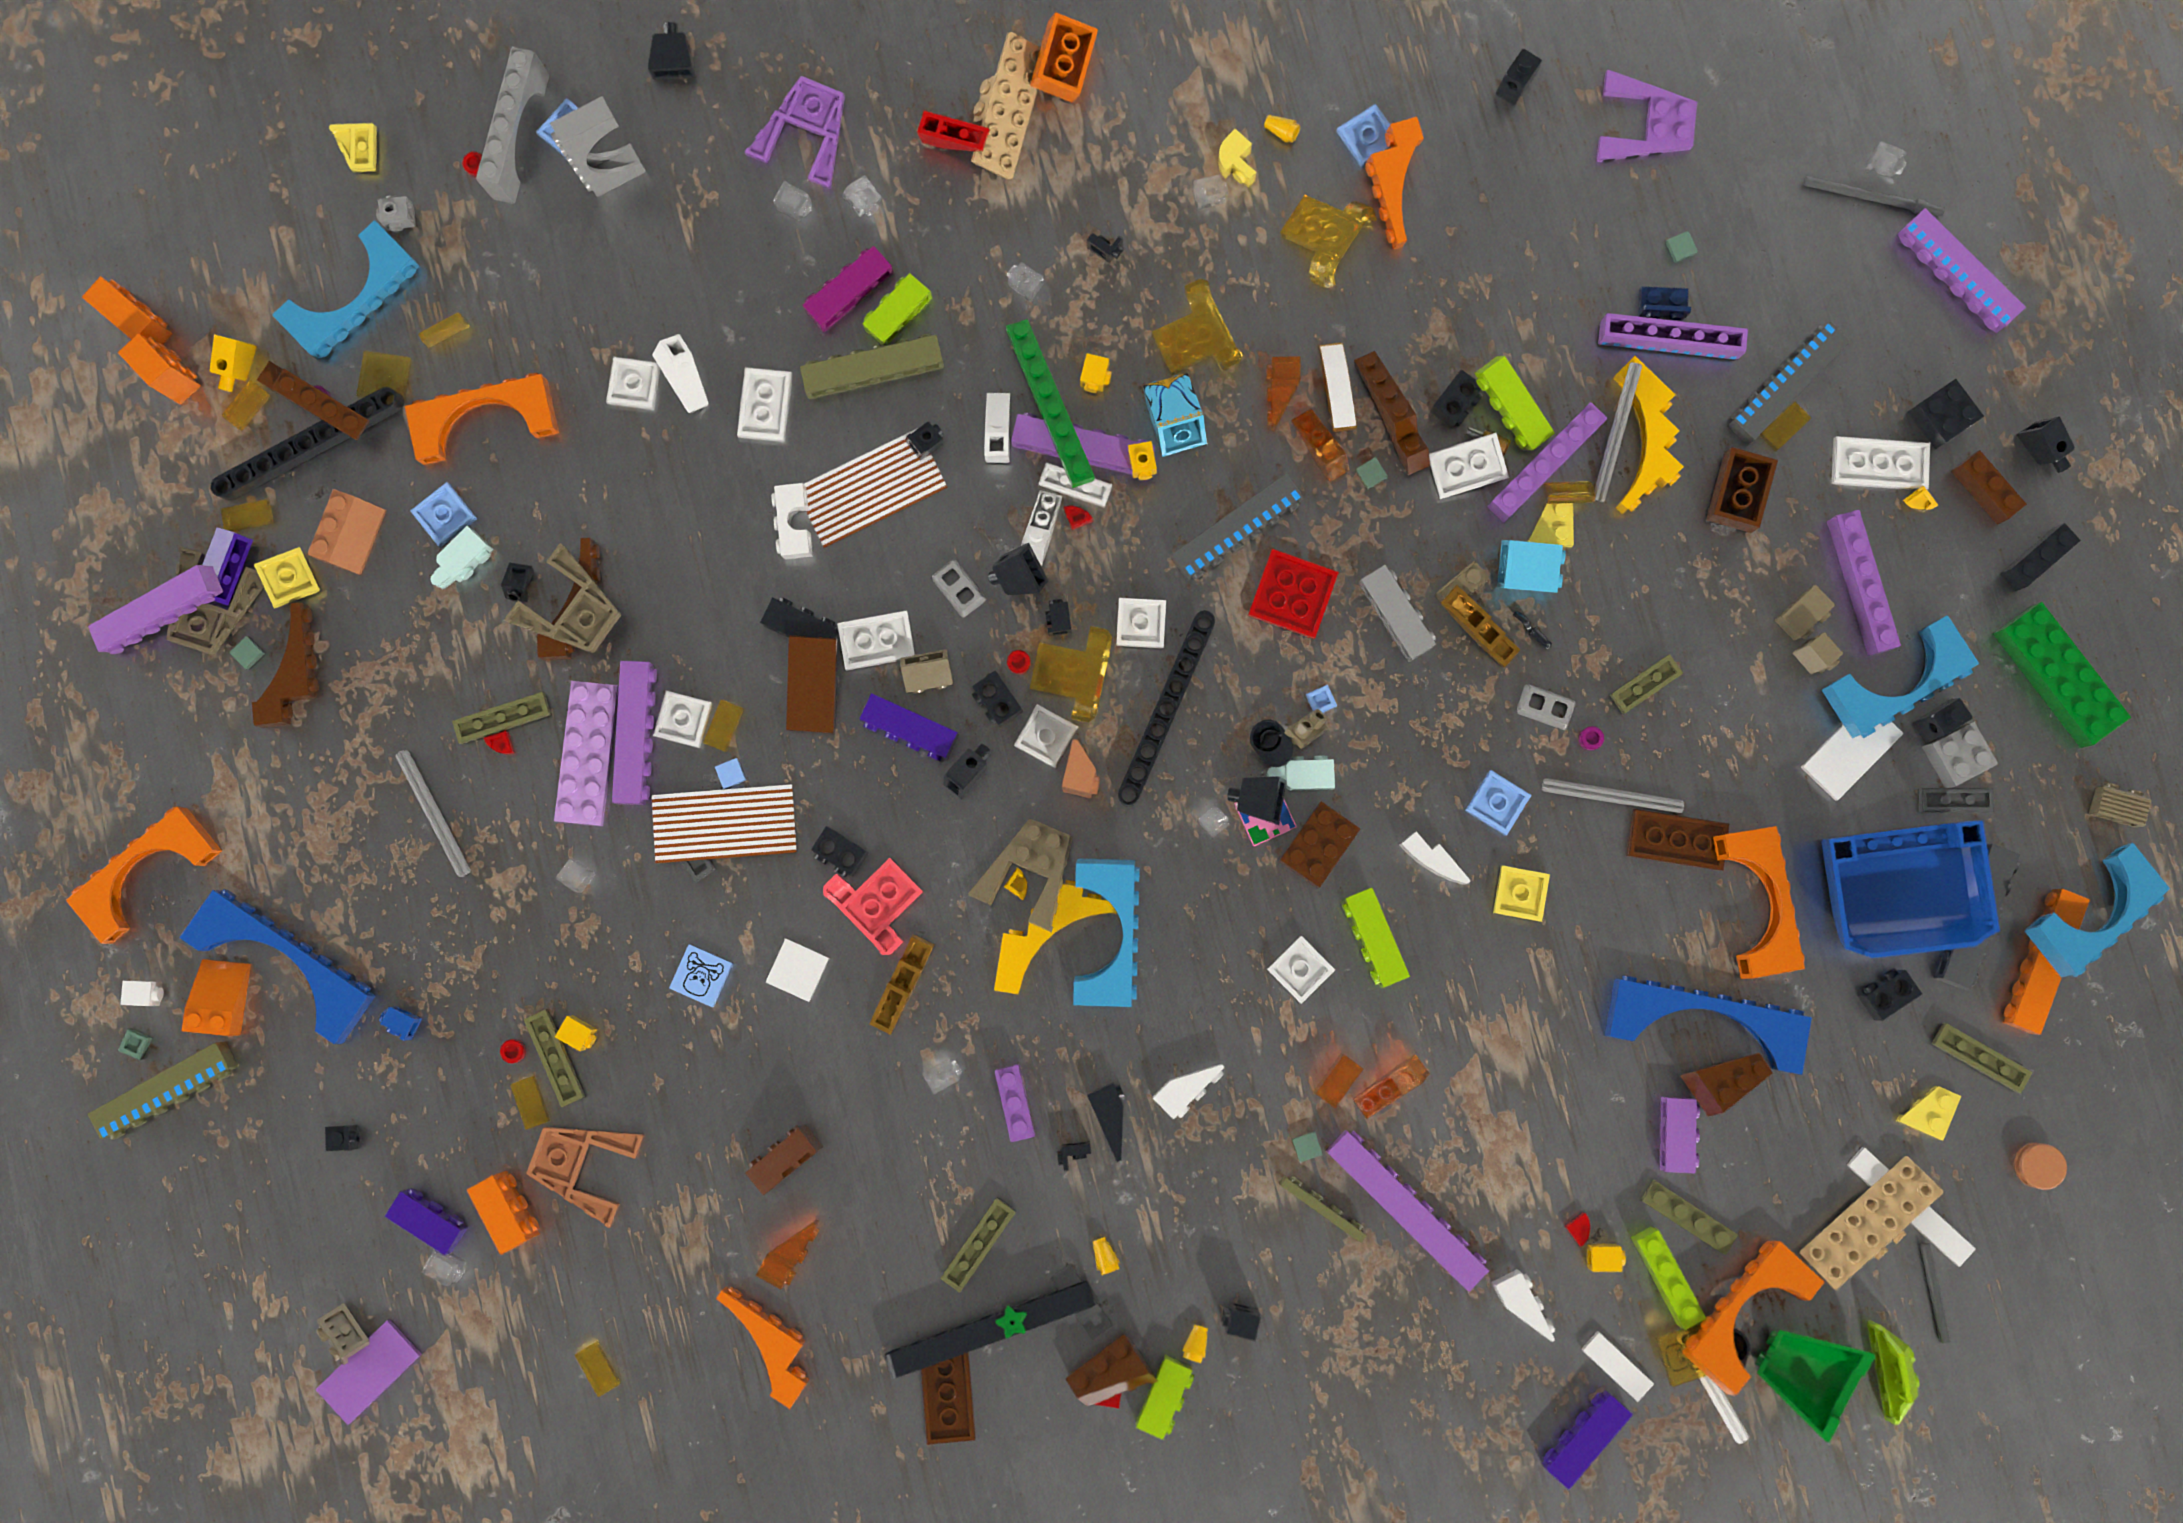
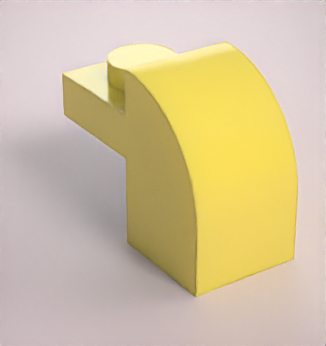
M1236 129L1221 144L1218 166L1225 179L1232 172L1237 182L1240 184L1244 183L1249 187L1255 181L1256 172L1243 160L1251 153L1252 143Z

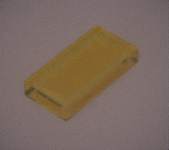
M456 313L420 332L418 335L421 341L431 348L470 327L463 315Z
M249 380L221 416L237 429L243 431L271 395L255 382Z
M1794 402L1760 436L1777 451L1811 417Z
M1591 481L1544 483L1543 490L1547 504L1595 502V492Z
M266 499L220 509L223 528L228 531L234 532L273 524L270 502Z
M721 699L703 743L727 752L744 708Z
M535 1076L510 1084L525 1130L550 1121Z
M598 1341L574 1355L598 1397L621 1384Z

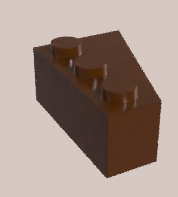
M1756 1053L1680 1076L1706 1115L1713 1116L1725 1113L1772 1075L1773 1072L1761 1054Z
M798 1125L793 1127L786 1133L788 1137L780 1143L778 1140L767 1149L769 1153L761 1158L759 1155L748 1164L750 1169L745 1173L762 1195L768 1193L823 1148L806 1125L800 1128Z
M1125 1334L1065 1378L1076 1398L1086 1406L1115 1397L1116 1394L1127 1390H1135L1138 1386L1158 1382L1135 1344Z

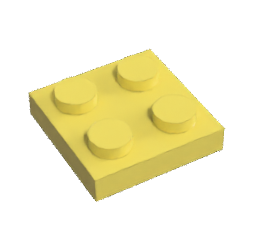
M300 547L254 564L274 609L320 591Z
M1501 866L1493 913L1542 922L1550 874Z

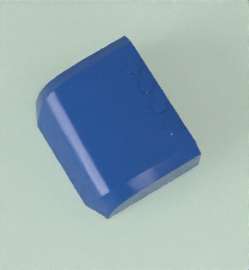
M1983 820L1821 839L1834 923L1844 949L1870 958L1974 947L2000 931Z

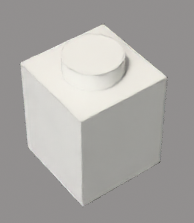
M123 981L121 1005L160 1006V1001L164 995L162 982Z

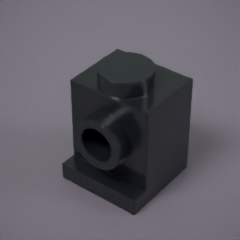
M928 421L912 434H908L906 436V443L921 461L943 445L942 436L944 434L937 424L932 426ZM925 434H929L931 438L929 440L923 439V436Z
M1063 599L1050 600V611H1045L1047 625H1052L1051 628H1047L1048 635L1055 636L1072 633L1068 602H1063Z

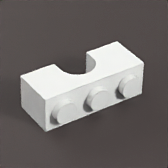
M803 483L774 486L775 493H772L771 498L772 505L777 510V516H774L775 530L779 531V539L776 540L777 553H781L785 560L813 557L811 533L807 529L795 530L791 526V520L796 513L809 511L806 487Z

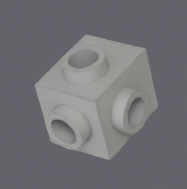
M390 195L386 199L378 200L379 208L376 209L377 219L388 230L398 232L402 231L403 228L416 227L414 205L406 196Z

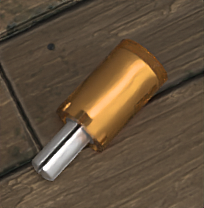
M1468 427L1466 430V434L1475 439L1494 433L1487 429L1482 433L1471 427ZM1497 434L1504 456L1511 440Z

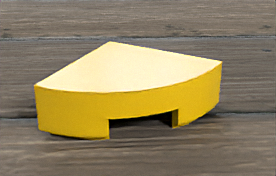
M1921 486L1903 500L1909 507L1919 510H1929L1938 506L1924 486Z
M1017 867L1004 887L1024 901L1028 890L1027 879L1024 873Z

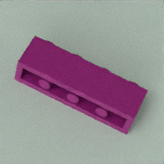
M872 246L870 249L867 248L859 254L855 262L845 265L837 277L827 280L819 292L809 295L803 307L818 327L825 332L894 274L893 268L875 246Z

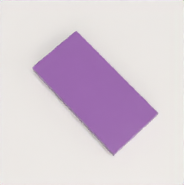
M390 1319L368 1338L370 1345L350 1356L346 1365L341 1364L315 1389L347 1425L351 1424L422 1355Z

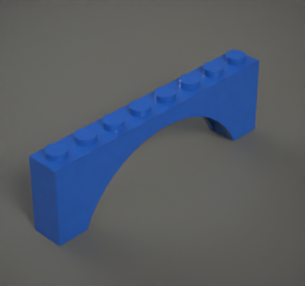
M223 889V891L212 890L179 938L198 951H210L217 946L232 941L253 940L265 943L283 952L300 968L312 989L316 1006L315 1032L333 1044H343L376 997V995L370 992L371 988L363 982L359 981L357 983L352 980V975L348 971L333 967L331 965L333 962L329 958L314 954L312 952L313 948L304 942L298 943L293 939L294 935L283 928L279 930L274 926L275 922L272 919L256 914L254 912L256 909L253 906L237 901L235 899L237 896L226 889Z
M1625 975L1622 976V979H1614L1604 1036L1635 1041L1647 1026L1667 1014L1685 1009H1707L1728 1016L1745 1027L1764 1050L1771 1069L1803 1074L1812 1017L1804 1016V1011L1789 1008V1013L1780 1011V1006L1765 1004V1008L1756 1006V1001L1741 999V1003L1732 1002L1733 997L1718 994L1717 998L1708 997L1709 992L1695 989L1693 994L1684 992L1685 987L1670 985L1669 989L1660 987L1661 983L1646 980V984L1637 983V978Z

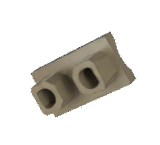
M1316 709L1288 727L1284 733L1292 737L1293 744L1298 745L1302 749L1325 733L1328 729L1324 724L1327 716L1319 709Z

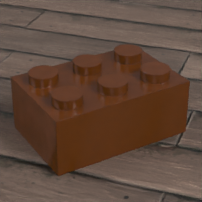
M1731 447L1723 455L1706 520L1749 533L1760 528L1778 460Z
M1321 801L1278 862L1318 889L1322 886L1361 828Z

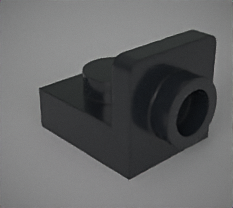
M1092 233L1087 239V249L1110 264L1113 258L1118 259L1124 250L1123 238L1118 236L1111 246L1105 237Z
M516 563L508 564L501 583L506 599L515 602H528L529 595L527 589L534 572L532 566Z
M357 1125L325 1127L326 1151H351L358 1149L361 1136L359 1130H357Z
M1090 1141L1062 1144L1061 1151H1057L1058 1165H1063L1064 1171H1069L1068 1156H1072L1073 1160L1087 1158V1154H1091Z

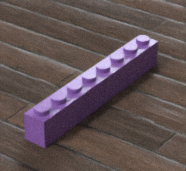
M1345 1130L1325 1151L1470 1292L1489 1272L1484 1266L1487 1263L1486 1260L1477 1252L1473 1255L1467 1249L1469 1244L1459 1234L1455 1238L1449 1232L1452 1227L1442 1217L1437 1220L1431 1214L1434 1209L1424 1200L1420 1203L1414 1197L1416 1192L1407 1183L1402 1185L1398 1182L1396 1178L1399 1175L1389 1165L1384 1168L1378 1162L1381 1157L1372 1148L1367 1151L1361 1145L1364 1140L1353 1131L1350 1134Z

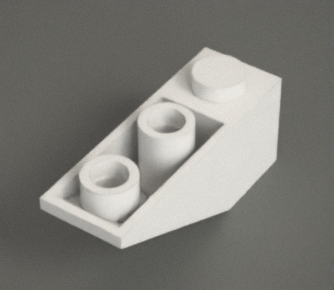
M680 334L659 341L652 356L687 412L690 413L708 406L692 353Z
M987 393L985 419L986 463H1010V393Z
M1042 490L1039 491L1021 544L1022 546L1030 543L1041 566L1048 550L1062 501V496Z
M1218 1064L1170 1079L1153 1096V1099L1173 1119L1176 1116L1181 1118L1190 1109L1188 1104L1193 1099L1198 1101L1207 1092L1205 1087L1211 1081L1215 1084L1224 1075L1221 1071L1224 1066Z
M1516 1269L1491 1282L1502 1305L1551 1342L1555 1341L1552 1335L1555 1329L1549 1318H1544L1541 1312L1544 1307L1539 1297L1533 1296L1530 1290L1533 1285L1526 1273L1522 1274Z

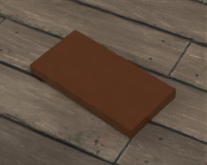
M789 636L786 730L834 733L837 638Z
M1633 809L1626 856L1724 871L1725 860H1717L1713 837L1728 834L1730 824Z
M969 1352L921 1369L927 1445L975 1441L976 1433Z

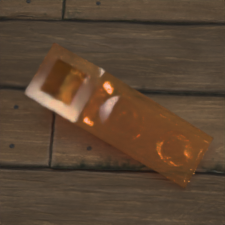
M1300 356L1272 357L1271 363L1267 364L1266 377L1271 379V387H1267V402L1271 401V410H1267V424H1272V432L1276 431L1301 380Z
M1312 409L1291 420L1317 466L1329 482L1350 471L1345 451Z
M1414 1054L1352 1100L1366 1119L1421 1085L1430 1073L1417 1055Z
M816 1219L771 1250L766 1255L756 1276L780 1290L786 1284L790 1286L796 1276V1272L793 1270L797 1262L802 1264L808 1253L805 1247L809 1241L813 1242L820 1229L817 1228L819 1221Z

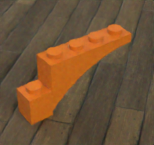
M1417 116L1390 124L1385 133V140L1387 146L1391 148L1371 154L1365 164L1367 175L1372 177L1373 195L1380 203V218L1382 221H1385L1387 226L1386 237L1388 242L1392 243L1393 249L1403 247L1407 242L1402 216V191L1410 158L1415 147L1419 146L1424 139Z
M725 1287L716 1299L730 1309L750 1332L767 1366L772 1387L770 1396L790 1409L809 1381L805 1371L797 1366H794V1368L790 1366L805 1343V1340L802 1338L803 1335L794 1328L789 1330L783 1326L782 1320L773 1314L769 1316L761 1311L763 1308L754 1301L748 1302L743 1299L742 1293L737 1289Z

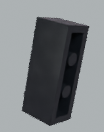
M2063 523L2052 528L2000 574L2015 591L2026 588L2081 540Z
M772 597L760 621L764 627L788 638L790 635L836 638L839 632L837 627L834 626V621L826 617H822L820 620L813 616V611L805 607H801L800 610L792 607L793 602L783 597H780L779 600Z

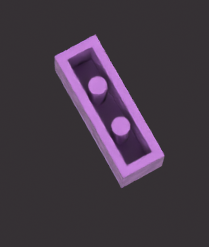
M1020 1064L996 1069L995 1075L1010 1141L1015 1142L1035 1137L1036 1133Z
M1661 1097L1660 1170L1696 1173V1167L1699 1166V1154L1696 1153V1143L1700 1139L1699 1129L1696 1128V1118L1700 1116V1106L1697 1104L1696 1099Z

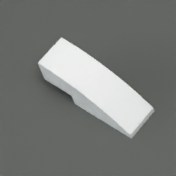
M1414 832L1399 844L1412 859L1432 873L1462 885L1468 884L1471 881L1440 844L1431 849L1417 832Z

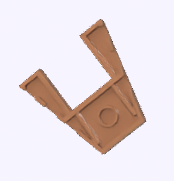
M543 1127L526 1174L551 1191H555L571 1204H575L584 1210L586 1214L605 1224L606 1227L611 1228L619 1203L575 1189L577 1178L590 1144L635 1159L644 1134Z

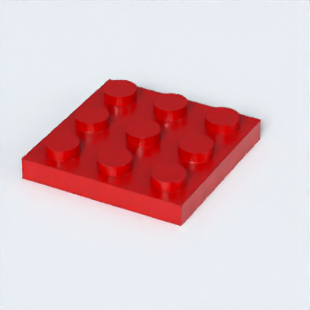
M1272 549L1248 616L1315 639L1339 572Z

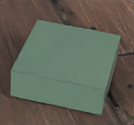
M1689 231L1667 239L1665 242L1674 263L1696 255L1698 252Z
M1376 457L1355 469L1367 490L1388 477Z
M248 636L243 638L229 652L247 670L265 654Z
M128 1028L118 1051L138 1060H143L153 1037Z
M1315 1131L1292 1138L1300 1163L1323 1155Z

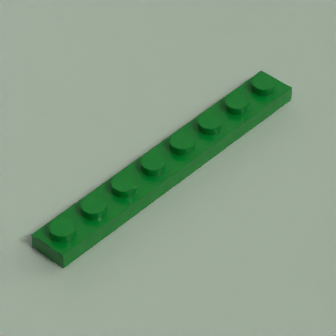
M1028 319L1006 325L1009 340L1072 488L1095 481L1094 473Z

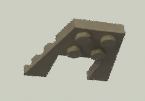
M560 543L546 562L582 587L555 625L545 620L520 601L516 602L504 620L513 625L594 653L618 621L621 614L568 549Z
M180 546V560L176 566L175 574L178 576L196 565H202L206 555ZM245 567L228 610L208 603L201 604L196 607V611L183 614L178 617V621L168 624L166 640L214 656L264 586L257 570Z
M1029 819L968 895L991 906L1011 864L1043 876L1048 881L1028 922L1052 932L1053 917L1058 907L1059 890L1062 889L1063 872L1064 868L1067 867L1073 838L1064 832Z

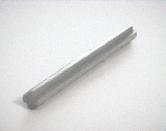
M1631 362L1628 367L1593 493V499L1596 501L1604 502L1606 499L1642 365L1639 363Z
M407 750L397 753L396 759L457 876H466L471 872V869L413 758Z
M1548 778L1543 779L1541 789L1544 792L1672 813H1682L1684 809V801Z

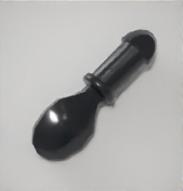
M1518 611L1513 613V616L1525 625L1529 636H1532L1545 649L1551 648L1552 642L1538 630V627H1531L1526 615Z

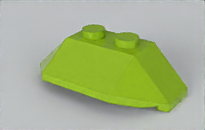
M1872 1320L1866 1321L1872 1353L1876 1355L1874 1364L1885 1420L1893 1425L1900 1424L1918 1397L1917 1387H1919L1920 1383L1913 1369L1914 1353L1908 1344L1883 1326Z

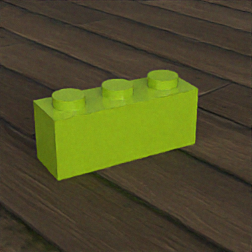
M910 273L906 277L900 278L891 294L887 293L879 302L878 308L875 311L871 310L863 320L865 331L878 343L889 346L932 299L930 290Z
M1166 1354L1164 1355L1155 1376L1158 1382L1151 1385L1137 1418L1136 1428L1162 1440L1166 1433L1170 1435L1175 1424V1420H1172L1175 1411L1180 1412L1185 1400L1182 1397L1185 1387L1189 1389L1194 1379V1374H1191L1192 1366Z

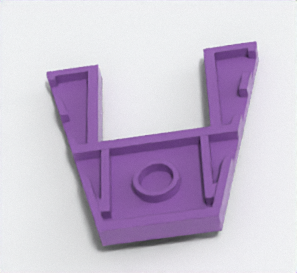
M1611 70L1606 71L1603 96L1649 100L1645 141L1601 136L1598 141L1596 162L1614 158L1615 160L1625 159L1628 156L1639 155V157L1647 156L1650 153L1661 152L1662 154L1691 150L1694 143L1697 101Z
M801 76L784 98L780 108L772 114L771 120L765 128L761 129L757 134L756 140L750 148L745 150V154L768 164L784 123L788 122L825 137L808 180L831 189L845 98L844 94Z

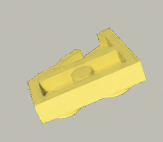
M373 123L329 125L330 131L334 134L338 146L353 172L376 171V126Z
M1549 499L1527 542L1572 547L1574 545L1573 499Z
M1934 1086L1926 1093L1924 1098L1917 1100L1910 1110L1904 1115L1897 1117L1896 1121L1943 1141L1961 1096L1940 1086Z

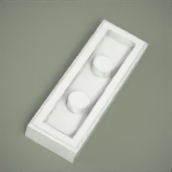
M1048 462L1045 464L1039 481V486L1104 508L1112 489V484L1098 479L1072 488L1064 468Z
M1598 1331L1582 1347V1350L1637 1402L1654 1385L1650 1379Z

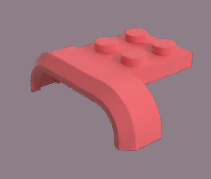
M891 858L876 870L857 890L837 873L823 886V895L831 900L877 947L881 955H891L904 942L890 925L923 893L920 887Z

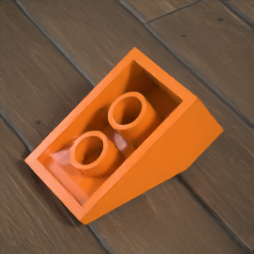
M202 959L185 1005L182 1031L223 1036L241 1035L251 964Z

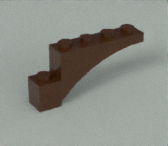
M1373 351L1355 359V368L1367 386L1383 418L1398 454V459L1408 475L1430 466L1429 449L1418 433L1416 413L1377 353Z
M271 361L267 363L257 379L262 385L312 413L358 441L370 422L360 414Z
M580 538L579 564L597 584V581H600L601 578L600 569L597 567L596 558L600 556L599 546L591 538ZM574 582L565 604L551 624L555 625L582 588L580 585ZM537 634L538 658L543 661L572 659V653L575 652L574 646Z
M290 603L291 621L286 650L273 680L262 696L256 702H252L254 726L268 728L291 725L293 709L289 701L317 698L316 691L319 690V683L315 677L314 670L317 667V660L312 648L315 638L310 626L313 615L309 606L303 603Z

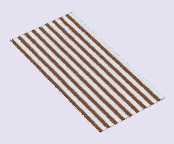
M917 429L804 484L807 490L809 510L806 512L824 548L947 488L932 455L929 454L920 461L906 443V436L912 434Z
M792 784L652 795L655 863L797 852Z

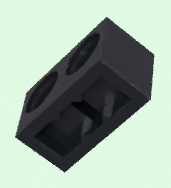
M1461 369L1433 405L1430 412L1451 428L1457 422L1461 425L1469 414L1466 411L1471 404L1475 406L1483 396L1480 393L1481 388L1478 386L1476 379ZM1460 388H1469L1471 395L1462 394ZM1446 406H1455L1457 409V413H1449L1446 409Z
M996 670L972 686L975 691L972 693L973 698L979 706L985 705L988 710L985 715L992 725L997 723L999 727H1002L1023 712ZM987 685H992L996 688L994 695L990 697L983 695V689ZM1001 704L1009 707V711L1005 716L996 714V708Z
M828 826L824 828L811 848V851L816 853L815 859L825 865L829 861L836 866L834 871L845 878L848 874L854 877L869 853ZM831 840L834 843V850L827 854L823 850V845L826 841ZM847 853L854 855V863L851 866H845L843 863V857Z
M1893 968L1882 975L1884 979L1878 983H1869L1863 988L1864 992L1858 995L1874 1020H1885L1922 995V992L1906 970H1896ZM1898 980L1902 984V990L1899 993L1895 989V983ZM1878 993L1882 996V1003L1879 1006L1875 1003V997Z
M1229 1302L1228 1308L1224 1307L1221 1322L1222 1326L1225 1327L1226 1334L1256 1341L1261 1315L1258 1308Z

